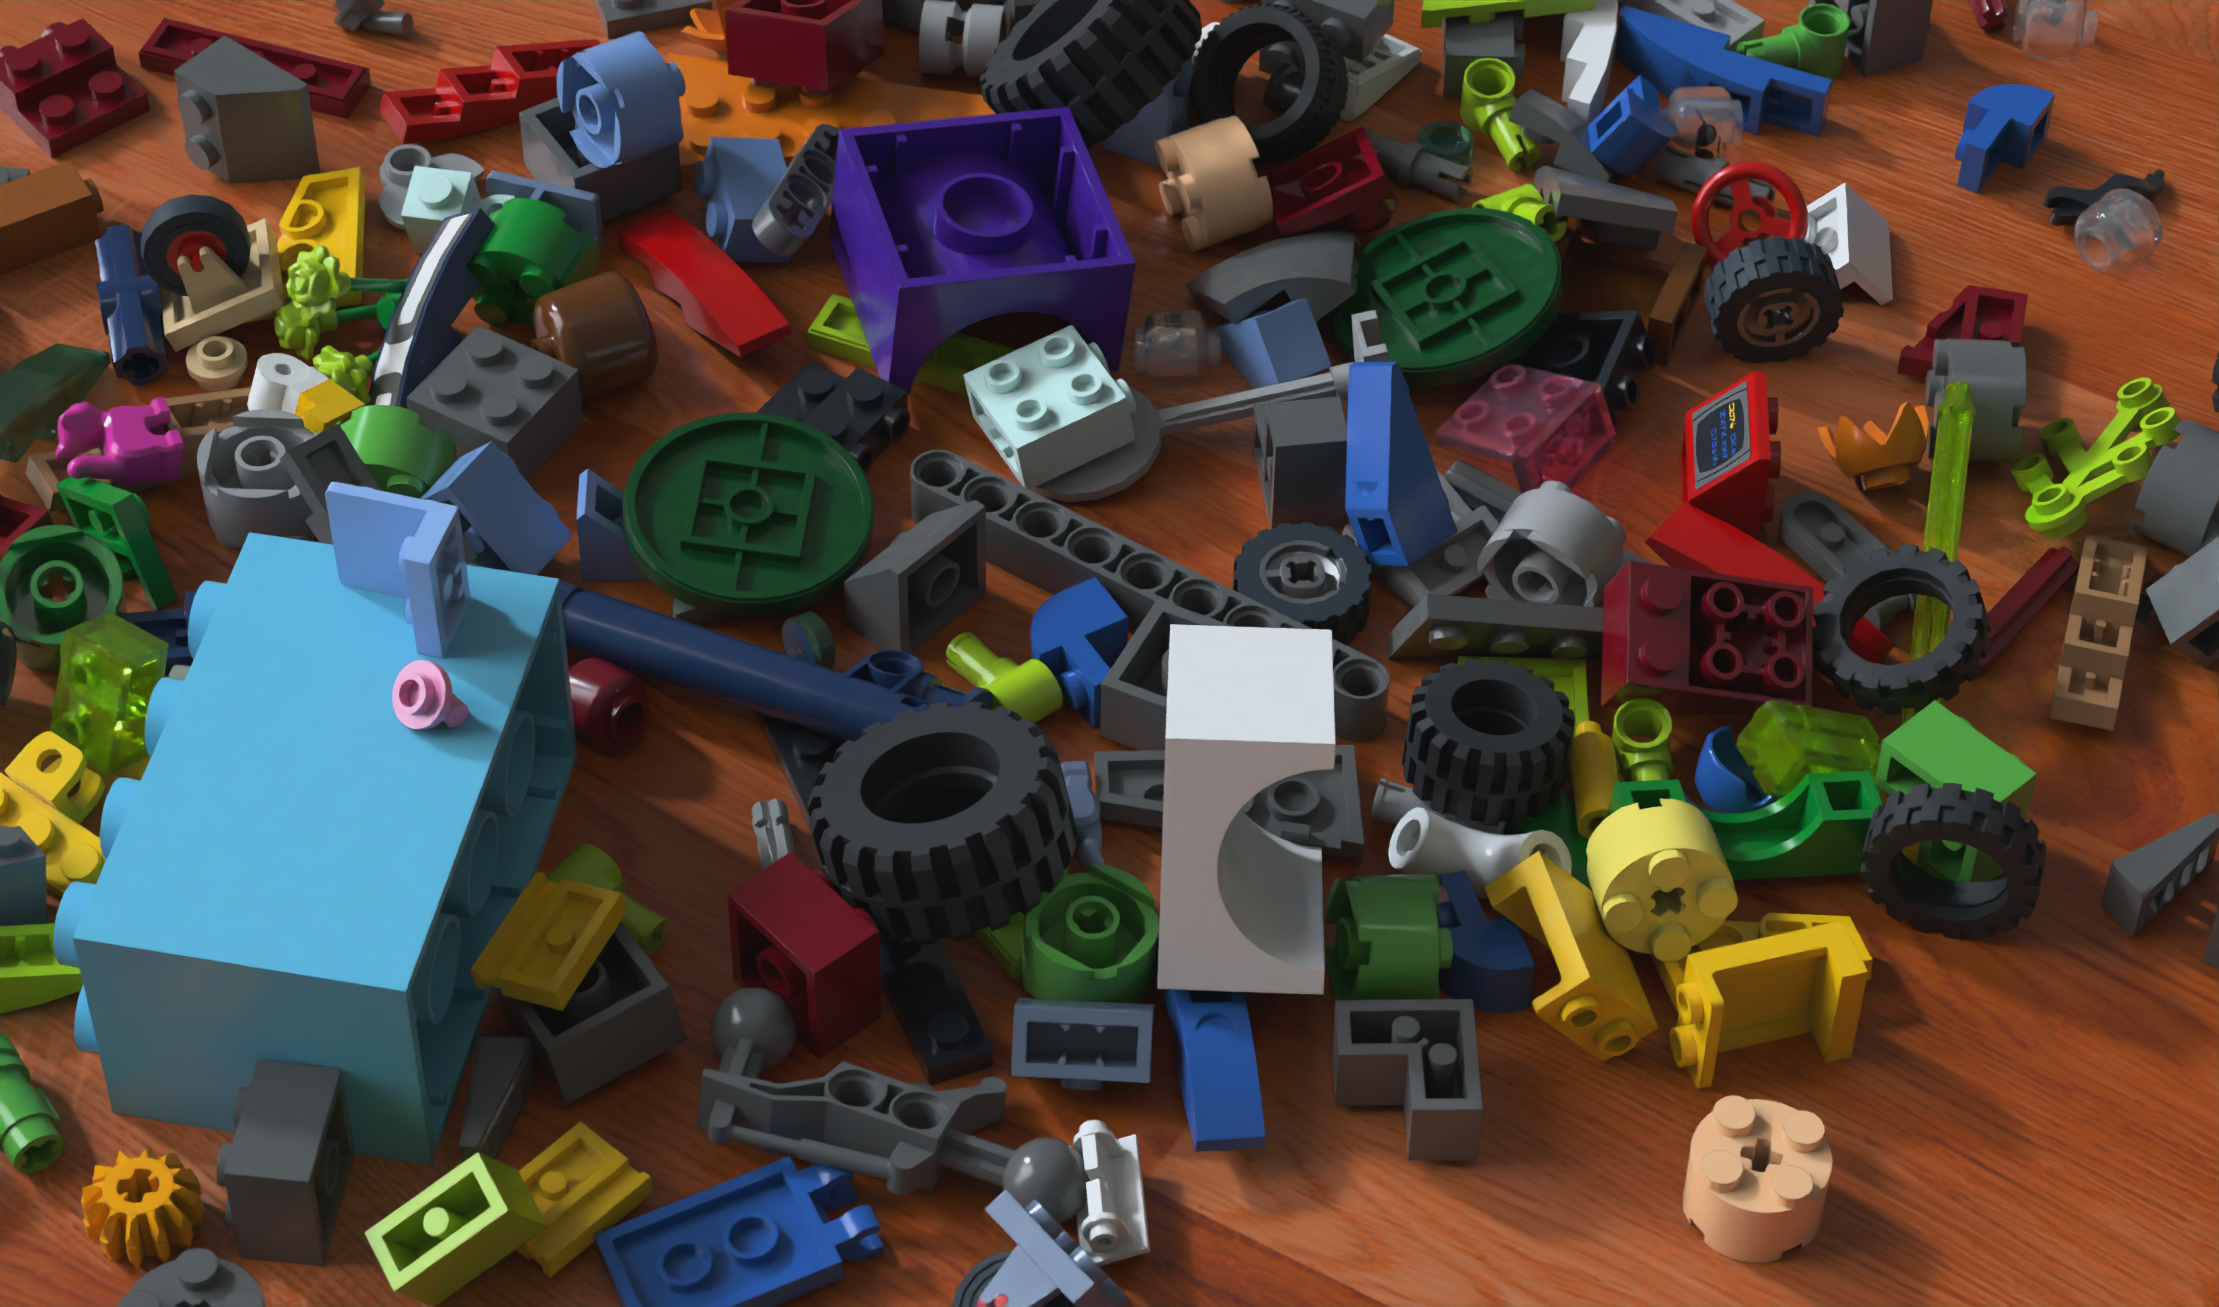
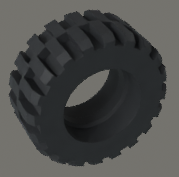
M1041 0L1032 8L1033 11L1025 19L1020 20L1011 29V34L1006 40L1001 41L994 50L993 58L987 61L983 68L984 74L980 77L981 93L983 100L995 114L1069 107L1086 148L1090 150L1092 145L1099 141L1103 142L1112 136L1115 130L1123 124H1128L1138 116L1139 111L1149 102L1152 103L1163 92L1162 89L1183 70L1182 65L1185 61L1191 59L1196 50L1195 44L1200 41L1202 36L1201 15L1190 0Z
M966 701L964 707H953L949 702L931 704V709L914 713L912 708L896 713L895 720L883 725L877 721L863 729L861 738L857 741L847 740L836 750L833 757L834 763H825L809 797L807 810L810 819L808 823L824 874L833 884L836 893L854 909L861 908L873 918L883 938L902 942L905 937L912 938L917 944H937L938 938L952 937L957 942L974 938L973 932L988 927L993 932L1008 925L1011 916L1018 912L1026 915L1039 905L1043 892L1051 893L1065 873L1064 869L1068 868L1076 848L1074 840L1077 835L1076 821L1058 753L1053 742L1046 738L1045 732L1027 718L1022 719L1014 711L998 706L994 711L990 710L986 704L981 702Z

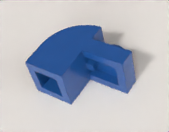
M1094 577L1050 597L1039 607L1032 620L1031 659L1041 661L1051 670L1061 688L1065 704L1071 710L1078 709L1093 729L1100 727L1101 683L1110 671V667L1114 665L1127 645L1128 616L1098 579Z

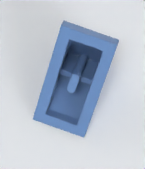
M589 469L579 475L576 518L582 582L651 581L636 564L625 541L622 520L624 492Z

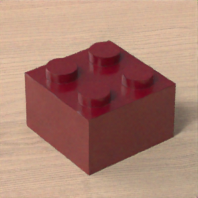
M739 0L725 9L728 75L751 78V82L758 86H775L782 83L799 86L801 91L806 94H827L832 92L835 86L850 76L861 73L864 67L884 55L882 0Z
M790 852L727 893L733 979L742 988L764 987L779 995L794 1012L797 1025V1039L818 1059L882 1017L881 985L883 979L880 972L879 943L881 941V934L879 928L865 910L861 908L854 909L840 897L829 878L818 869L811 870Z

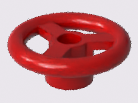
M1760 162L1735 163L1713 174L1698 192L1691 215L1692 232L1696 245L1708 247L1706 260L1714 267L1720 260L1724 261L1729 257V253L1734 251L1743 241H1762L1770 235L1783 236L1785 239L1796 237L1805 241L1809 222L1806 201L1797 184L1778 168ZM1748 179L1760 180L1775 187L1788 204L1791 221L1778 218L1777 209L1768 198L1761 195H1752ZM1729 185L1735 202L1729 216L1731 228L1715 243L1709 228V213L1716 196ZM1746 209H1753L1760 215L1761 224L1755 231L1748 230L1742 223V215Z

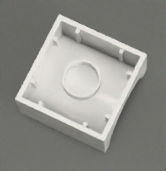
M1170 624L1157 989L1324 994L1322 847L1306 846L1279 838L1258 826L1241 808L1261 790L1279 780L1303 772L1334 770L1335 714L1332 630Z

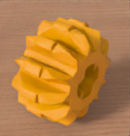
M148 1144L141 1156L130 1159L119 1150L115 1167L95 1165L94 1176L92 1177L94 1184L83 1188L81 1203L86 1217L83 1219L88 1238L92 1239L93 1245H101L102 1252L108 1257L110 1262L128 1254L129 1261L138 1269L146 1256L156 1255L164 1263H167L171 1246L191 1248V1241L194 1237L192 1229L203 1225L204 1208L200 1198L202 1191L197 1175H194L193 1169L184 1168L183 1161L179 1159L176 1152L158 1159L157 1154Z

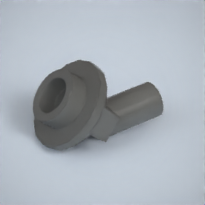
M337 0L334 4V7L339 11L334 23L337 26H346L352 32L360 27H364L368 31L375 33L407 36L413 29V19L409 13L380 11L385 4L383 0Z

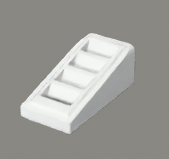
M1385 34L1363 63L1344 57L1349 83L1348 92L1346 93L1347 101H1345L1344 111L1341 110L1340 118L1352 121L1367 111L1421 61L1423 51Z

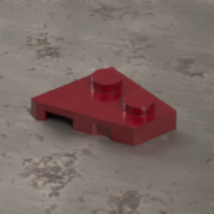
M1968 285L1953 299L1952 307L1949 310L1940 312L1927 325L1926 335L1914 347L1907 344L1901 350L1897 374L1926 378L1928 370H1933L1935 339L1946 340L1951 338L2021 342L2028 294Z

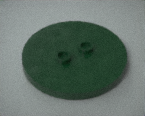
M1461 208L1445 210L1407 221L1380 235L1364 247L1355 256L1359 263L1358 273L1355 275L1357 280L1356 293L1330 311L1328 319L1338 350L1348 363L1355 362L1351 315L1376 310L1381 344H1386L1389 362L1399 363L1408 387L1444 386L1470 380L1498 369L1534 345L1549 329L1561 309L1565 296L1566 278L1555 243L1541 227L1534 225L1532 221L1522 216L1496 209Z
M751 412L728 413L701 418L682 425L662 436L641 455L632 468L624 489L622 504L623 531L630 554L638 567L656 586L683 603L716 614L736 617H767L786 614L812 606L844 586V581L851 576L855 568L864 562L873 538L874 497L871 485L859 463L850 452L827 434L812 426L782 416Z

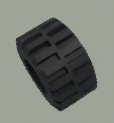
M1479 659L1465 660L1464 665L1459 666L1450 663L1441 666L1439 673L1430 672L1422 679L1421 687H1416L1412 695L1402 764L1404 765L1403 775L1406 783L1414 785L1413 793L1421 801L1432 802L1431 809L1442 815L1446 813L1456 816L1457 821L1468 824L1472 820L1483 822L1484 826H1498L1499 822H1508L1511 825L1524 823L1526 816L1534 818L1546 813L1548 805H1555L1558 801L1561 789L1564 788L1574 734L1575 715L1574 710L1569 709L1570 701L1564 692L1554 691L1555 684L1546 677L1532 675L1533 670L1521 665L1517 668L1508 666L1505 661L1492 660V663H1483Z

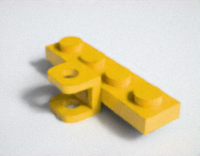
M47 731L31 740L5 769L10 779L0 773V826H20L46 855V888L62 898L68 886L74 881L96 884L107 860L101 850L100 838L80 825L101 799L105 789V782L99 774L86 767L87 758L81 750L55 733ZM51 755L62 756L41 772V764L47 757ZM80 781L79 791L75 795L68 797L69 791Z

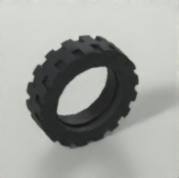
M1911 544L1900 545V550L1888 552L1887 547L1871 551V557L1862 562L1858 558L1850 561L1843 567L1844 574L1839 579L1832 577L1823 588L1824 600L1823 602L1817 601L1813 611V618L1817 625L1813 627V640L1828 679H1832L1837 692L1845 699L1851 695L1856 706L1862 709L1872 711L1875 706L1883 708L1884 714L1901 715L1902 709L1913 707L1916 712H1920L1934 700L1936 701L1943 697L1945 701H1948L1960 693L1959 685L1965 679L1971 682L1980 671L1979 659L1980 657H1987L1990 647L1987 632L1991 631L1989 617L1978 584L1975 579L1971 580L1968 569L1957 559L1951 563L1946 553L1939 549L1930 547L1928 552L1919 551L1918 545ZM1907 594L1935 597L1948 605L1953 612V620L1947 636L1933 651L1912 662L1890 666L1867 662L1853 653L1850 648V638L1856 623L1871 607L1890 597Z
M1929 783L1912 786L1910 793L1904 794L1901 790L1893 793L1887 798L1886 807L1879 804L1875 809L1871 823H1869L1862 852L1860 876L1863 884L1869 883L1868 894L1876 904L1883 903L1887 907L1886 913L1899 922L1906 919L1914 923L1913 929L1928 934L1931 933V930L1944 932V937L1950 939H1962L1963 934H1974L1976 939L1993 937L1995 930L2001 929L2005 933L2013 930L2018 926L2020 917L2027 919L2032 914L2036 900L2038 901L2045 866L2046 844L2044 840H2038L2039 828L2031 818L2024 820L2020 816L2021 809L2008 800L2003 804L1994 800V793L1976 788L1974 793L1962 790V784L1943 783L1942 788H1931ZM1947 840L1966 844L1989 855L2005 873L1985 882L1959 883L1944 880L1917 868L1903 854L1902 849L1921 841Z

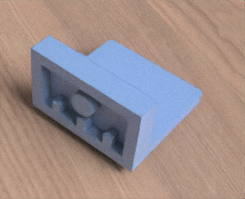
M331 482L325 492L339 582L351 587L407 598L405 618L407 623L413 624L417 653L443 659L471 602L458 506L379 491L369 487Z

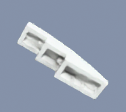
M1595 0L1594 10L1567 13L1564 17L1560 61L1566 62L1562 101L1568 102L1567 109L1588 125L1602 111L1611 76L1618 0Z

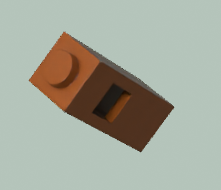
M70 160L0 185V275L101 238L97 214L103 212L104 208L100 193L92 179L83 181Z

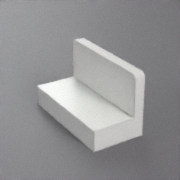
M1844 183L1807 206L1809 222L1805 242L1808 244L1815 243L1821 247L1823 254L1827 253L1829 255L1840 289L1855 281L1880 305H1884L1893 299L1889 224L1882 215L1848 184Z

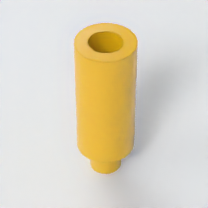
M1585 721L1576 727V737L1572 739L1569 755L1577 828L1580 835L1588 840L1599 824L1607 818L1614 783L1619 782L1614 742L1608 735L1602 733L1601 726L1594 721Z

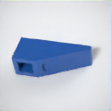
M1355 362L1349 366L1345 509L1358 546L1363 548L1367 554V564L1409 566L1458 532L1449 508L1447 495L1442 488L1429 451L1428 441L1423 434L1412 403L1408 384L1403 377L1398 362Z

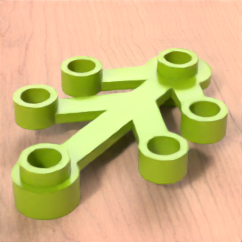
M2143 377L2132 380L2122 386L2117 392L2119 398L2116 405L2118 414L2087 453L2080 444L2082 437L2071 418L2055 420L2040 431L2039 436L2050 456H2058L2070 474L2062 484H2054L2051 481L2054 473L2045 455L2042 453L2027 455L2011 467V473L2019 489L2023 492H2029L2033 497L2032 505L2025 514L2031 529L2039 531L2041 536L2047 540L2068 536L2077 531L2086 522L2088 516L2084 508L2087 503L2128 482H2134L2147 476L2154 462L2149 450L2156 446L2170 443L2181 435L2174 431L2180 420L2174 408L2170 406L2160 385L2153 384L2150 378ZM2143 431L2142 433L2124 441L2131 432Z

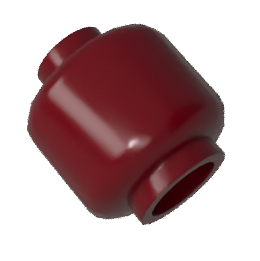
M590 657L573 665L569 669L576 740L595 750L611 752L638 738L644 730L649 717L648 696L644 684L635 675L604 659Z

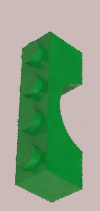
M1870 771L1808 773L1791 792L1778 801L1754 811L1737 814L1715 813L1698 807L1687 798L1679 779L1614 783L1607 817L1620 808L1637 802L1640 810L1662 806L1660 799H1676L1689 803L1702 811L1709 819L1733 880L1860 874L1861 857L1869 823H1871L1875 809L1879 804L1882 806L1883 804Z

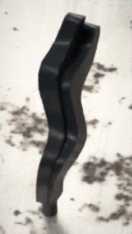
M2156 170L2153 174L2148 173L2144 179L2123 173L2115 174L2100 187L2092 190L2066 186L2054 187L2047 192L2043 205L2046 208H2055L2050 218L2052 225L2079 227L2080 220V228H2082L2085 218L2091 212L2090 210L2086 213V209L2100 199L2095 207H2093L2095 229L2125 205H2147L2152 203L2162 191L2165 173L2162 170Z

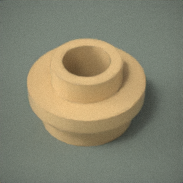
M212 336L196 343L190 348L186 356V364L190 376L196 380L200 387L209 391H225L235 387L242 380L248 365V358L245 347L239 341L229 337Z

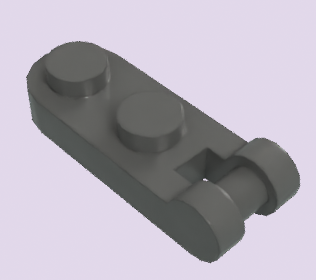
M1816 492L1796 494L1785 501L1781 510L1779 522L1780 537L1786 545L1826 582L1832 577L1839 579L1844 574L1843 567L1850 561L1858 558L1862 562L1871 557V551L1886 547L1842 506L1826 495ZM1907 594L1890 597L1871 607L1864 617L1880 630L1893 623L1895 614L1900 611L1910 614L1925 606L1928 602V596Z

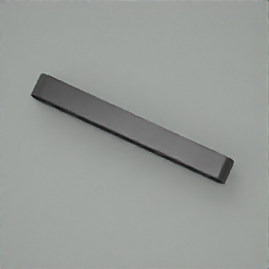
M946 450L927 451L917 456L911 464V516L915 524H918L932 513L975 500L985 506L986 561L1054 595L1096 577L1128 616V632L1132 634L1136 632L1157 599L1234 627L1312 629L953 452ZM1332 639L1335 735L1351 742L1373 740L1382 734L1386 727L1390 684L1389 673L1385 666L1377 660Z

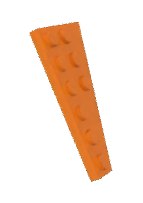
M668 53V63L673 62L680 68L686 87L684 95L679 97L683 128V140L679 143L681 182L694 181L695 166L698 161H704L711 137L778 139L786 167H788L800 146L821 124H829L838 129L995 114L983 100L982 95L851 77L835 86V89L830 93L812 95L802 92L799 86L782 83L775 86H758L751 82V78L728 75V62L726 60Z

